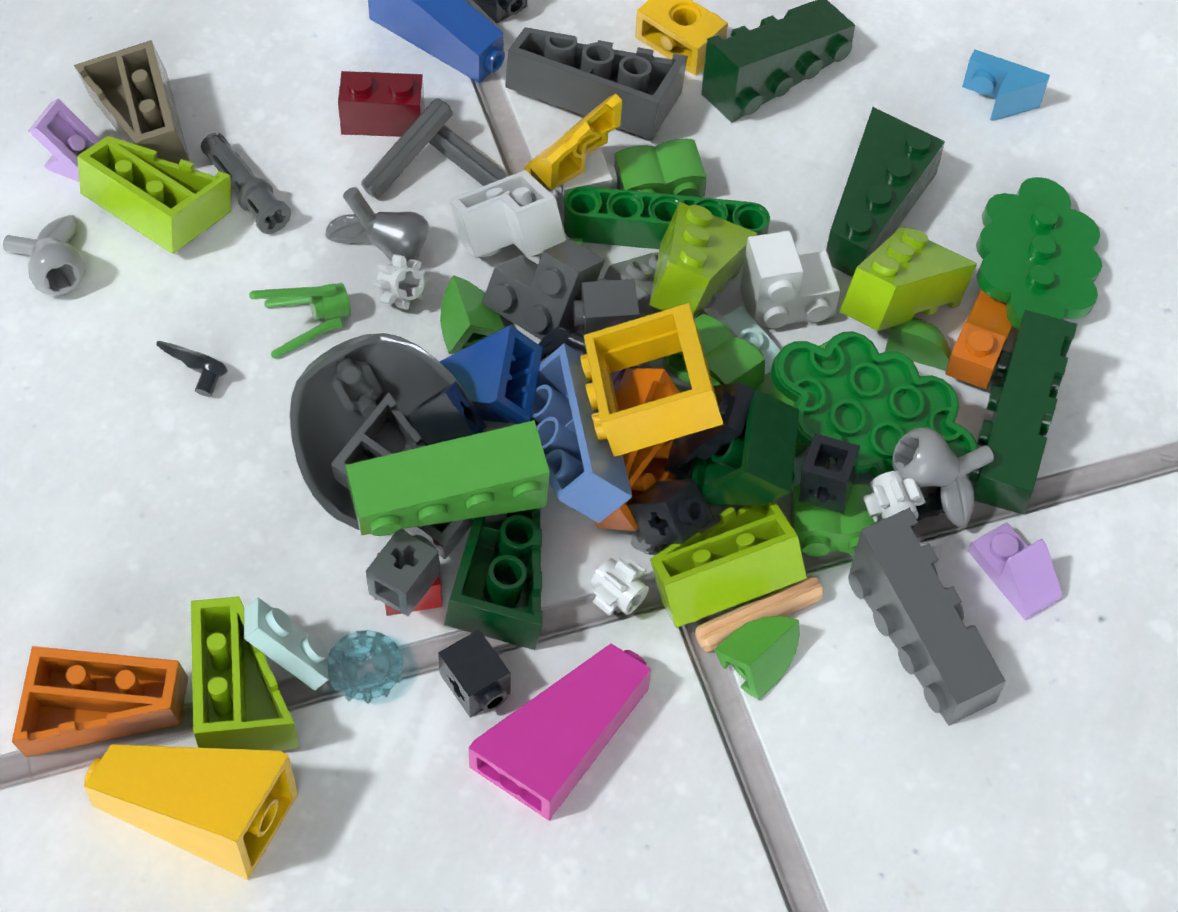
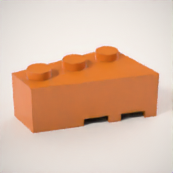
M626 368L616 392L618 410L622 411L680 392L665 369ZM673 440L623 454L632 498L600 523L592 520L597 528L636 531L638 529L628 504L657 481H669L676 478L675 475L664 471Z
M32 646L12 743L25 757L180 725L188 676L177 660Z

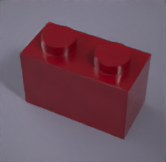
M341 71L338 95L341 135L401 137L425 110L423 74Z

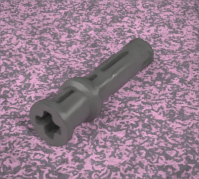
M216 133L207 135L201 142V151L212 161L218 171L231 175V186L237 193L240 207L244 211L251 212L256 218V226L262 233L272 234L281 230L290 220V207L273 195V188L267 180L257 178L252 173L251 169L237 152L233 150L221 133H218V135Z

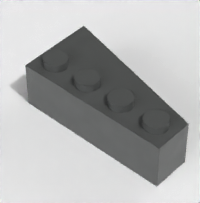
M524 27L508 49L505 87L583 116L590 113L609 96L617 94L622 99L621 122L618 128L652 140L682 93L688 56L673 53L672 60L654 57V50L638 47L636 53L613 49L612 42L598 40L595 43L581 44L577 43L576 36Z
M909 507L861 529L848 580L854 594L859 599L864 598L872 610L875 625L883 636H889L898 649L899 660L903 668L909 674H914L924 688V696L929 707L935 713L940 712L949 726L996 703L1006 680L976 626L970 625L965 627L963 623L962 601L953 586L949 588L943 587L934 565L939 559L930 543L921 546L911 527L916 525L918 521Z

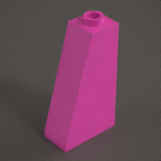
M610 643L476 738L468 747L469 768L549 821L649 690L651 668L647 666L644 659L631 650L623 651Z

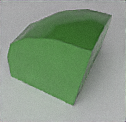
M453 275L445 290L440 315L442 335L449 354H455L504 329L500 314L482 304L485 293L468 280Z
M915 317L910 321L890 328L885 352L897 351L908 356L913 362L944 371L947 369L952 353L948 340L936 326Z
M771 616L747 622L732 632L714 649L720 664L724 669L731 664L736 672L745 680L740 687L749 695L760 700L778 683L790 667L796 654L800 637L799 620L785 616Z

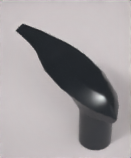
M163 341L156 342V345L164 352L181 360L188 368L201 373L195 388V392L200 395L211 397L218 378L228 372L222 362L206 354Z

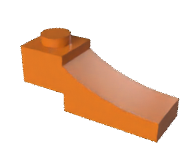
M981 289L951 353L945 375L987 389L995 367H997L1001 352L1004 350L1013 328L1007 318L1006 303L989 297Z

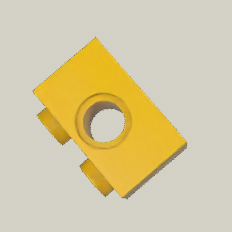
M648 0L637 9L635 38L668 59L672 60L673 53L688 56L686 71L696 76L704 69L707 38L719 35L722 39H726L728 22L693 0Z

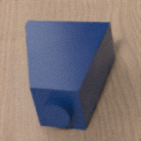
M511 325L439 361L453 374L465 390L482 421L521 424L530 421L543 347Z

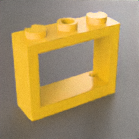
M689 303L584 335L587 354L581 355L580 360L587 382L593 381L592 383L585 384L593 411L599 410V412L591 414L598 440H608L614 457L723 425L702 342ZM683 352L692 387L691 390L622 411L618 410L611 373Z

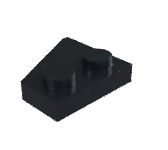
M741 382L713 386L723 425L674 439L664 471L677 477H683L688 473V462L695 456L706 460L716 453L721 445L731 442L742 434L755 389Z

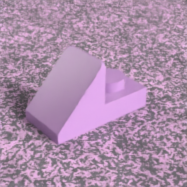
M60 99L50 102L28 130L52 154L44 167L49 171L79 182L77 156L101 140Z
M1008 522L971 542L968 550L969 554L1024 620H1027L1062 598L1063 593L1047 544L1043 539L1027 546Z

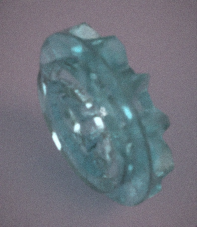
M356 631L342 637L335 643L327 657L328 679L334 691L337 690L343 694L348 701L357 699L364 700L369 704L372 699L382 695L388 697L390 690L396 683L401 681L404 666L401 651L391 638L376 631ZM373 654V668L376 672H367L364 677L357 680V667L354 665H363L367 659L370 660Z

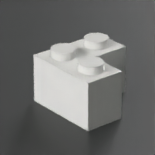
M526 170L449 199L461 244L474 258L496 255L503 247L513 243L527 258L541 257L544 250L566 241L556 198Z
M790 231L748 237L740 291L747 312L761 328L775 329L786 324L805 321L819 322L826 318L835 317L840 289L827 251L798 255Z

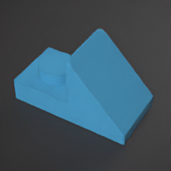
M974 49L969 59L962 87L996 99L990 120L994 121L1039 108L1050 75Z

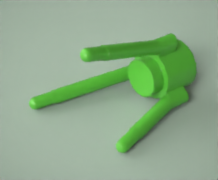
M332 283L317 287L266 289L249 293V297L253 300L268 299L264 302L267 308L310 303L314 319L322 318L324 320L322 324L273 350L271 356L275 359L327 331L342 328L341 318L351 315L350 302L343 283Z

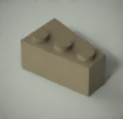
M152 40L74 65L90 97L126 142L157 151V158L179 164L181 159L190 161L167 71Z

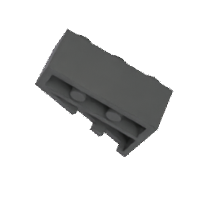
M389 392L331 463L335 480L348 489L345 465L425 446L422 438L404 417ZM473 518L406 528L404 530L412 536L421 535L427 538L439 551V555L446 559L472 526Z

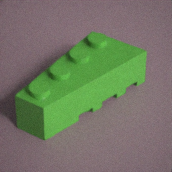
M535 420L345 465L348 486L361 535L385 536L395 533L400 529L547 506L550 471Z

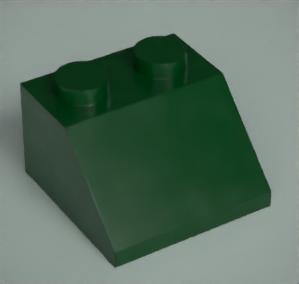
M757 389L754 390L742 434L731 442L721 445L717 452L706 460L697 456L694 457L692 479H695L706 504L763 506L791 493L795 478L793 471L795 449L799 437L797 430L799 409Z

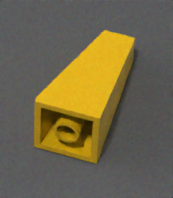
M111 744L104 756L96 758L88 768L84 785L93 807L246 880H249L298 796L289 755L275 750Z

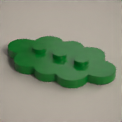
M1042 177L1026 179L1021 183L1016 195L1001 193L991 197L982 213V222L985 227L982 229L976 243L977 252L983 259L976 274L977 283L989 297L1006 303L1007 318L1017 330L1025 310L1062 320L1063 318L1079 319L1091 312L1098 297L1094 282L1101 271L1102 262L1094 249L1100 238L1099 227L1086 214L1070 209L1069 194L1061 185Z
M854 331L841 332L833 336L824 348L807 341H794L785 345L773 360L771 367L773 383L779 392L795 402L793 407L799 409L798 439L810 447L816 433L860 445L857 473L871 471L873 477L876 478L881 474L894 471L892 456L895 446L908 431L914 428L928 427L935 430L945 438L948 446L957 458L978 449V444L973 435L955 422L959 410V402L952 386L944 379L933 375L920 376L914 362L903 353L897 351L879 353L874 343L863 334Z

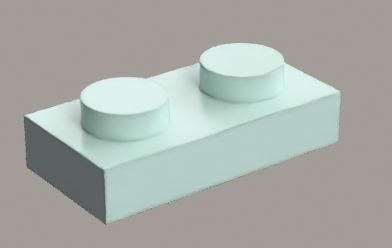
M259 597L244 608V639L314 691L329 680L328 651L324 643L317 636L305 633L292 623L284 611L279 608L273 609Z

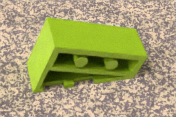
M106 136L77 156L80 194L171 254L180 250L231 212V175L218 171L216 176L194 170V163L183 159L180 160L179 164L157 158V151L111 136Z
M679 202L660 244L649 306L664 311L689 303L693 317H695L711 301L717 291L720 293L724 289L730 278L734 279L738 275L744 263L747 239L751 236H757L758 233L716 217L702 206H689Z
M900 227L856 268L839 312L880 331L910 321L914 314L923 311L925 315L929 316L935 314L938 306L944 304L951 309L958 307L977 263L928 240V236L917 229Z
M775 500L763 506H743L737 511L729 507L719 514L721 521L702 534L698 531L685 543L672 544L650 558L661 601L676 628L807 579L798 535Z
M240 596L191 601L193 733L198 748L275 751L300 749L295 723L290 711L286 707L277 681L270 670L263 652L244 639V605Z

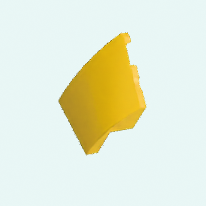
M617 94L609 96L525 166L524 170L532 175L543 187L547 186L550 190L584 173L586 155L608 143L609 132L620 127L622 99Z

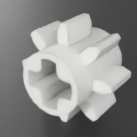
M394 254L392 264L384 265L379 263L377 267L380 271L377 280L372 282V286L379 287L383 292L380 302L388 305L395 302L398 308L407 310L410 306L409 300H423L422 292L425 283L429 282V278L423 277L421 272L418 271L422 262L413 259L406 261L405 256Z
M898 471L887 472L874 478L870 483L873 493L863 496L870 517H873L875 523L909 507L917 519L919 514L916 506L925 503L921 489L917 486L916 481L908 478L903 480Z
M630 557L625 561L619 559L618 562L613 558L606 560L594 573L590 585L595 589L593 593L596 595L593 603L609 616L614 611L617 613L622 611L626 615L632 613L642 603L649 590V587L644 584L645 579L642 578L646 570Z

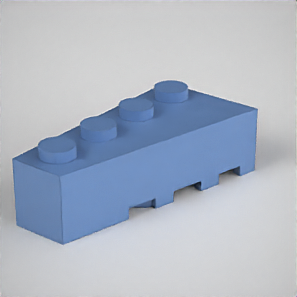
M564 343L540 363L530 421L535 420L550 471L549 483L559 501L600 523L632 498V492L623 455L614 457L608 440L599 441L596 435L591 414L597 413L599 410L593 411L587 395L585 384L592 383L593 381L587 382L580 360L582 354Z

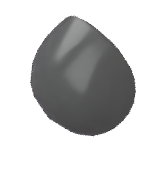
M387 333L366 334L349 339L332 347L310 363L296 381L291 396L289 415L291 439L296 461L303 479L313 497L326 512L336 520L357 530L360 529L350 490L335 480L331 463L388 392L412 428L414 425L408 418V415L419 404L455 381L471 403L467 393L453 374L435 357L417 344L400 336Z

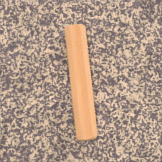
M808 575L807 579L773 591L697 626L695 633L697 642L703 651L710 652L732 632L747 622L763 617H786L820 601L823 598V587L816 576Z

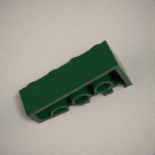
M872 107L829 233L826 251L833 268L853 277L856 268L896 232L937 174L945 144L944 140Z

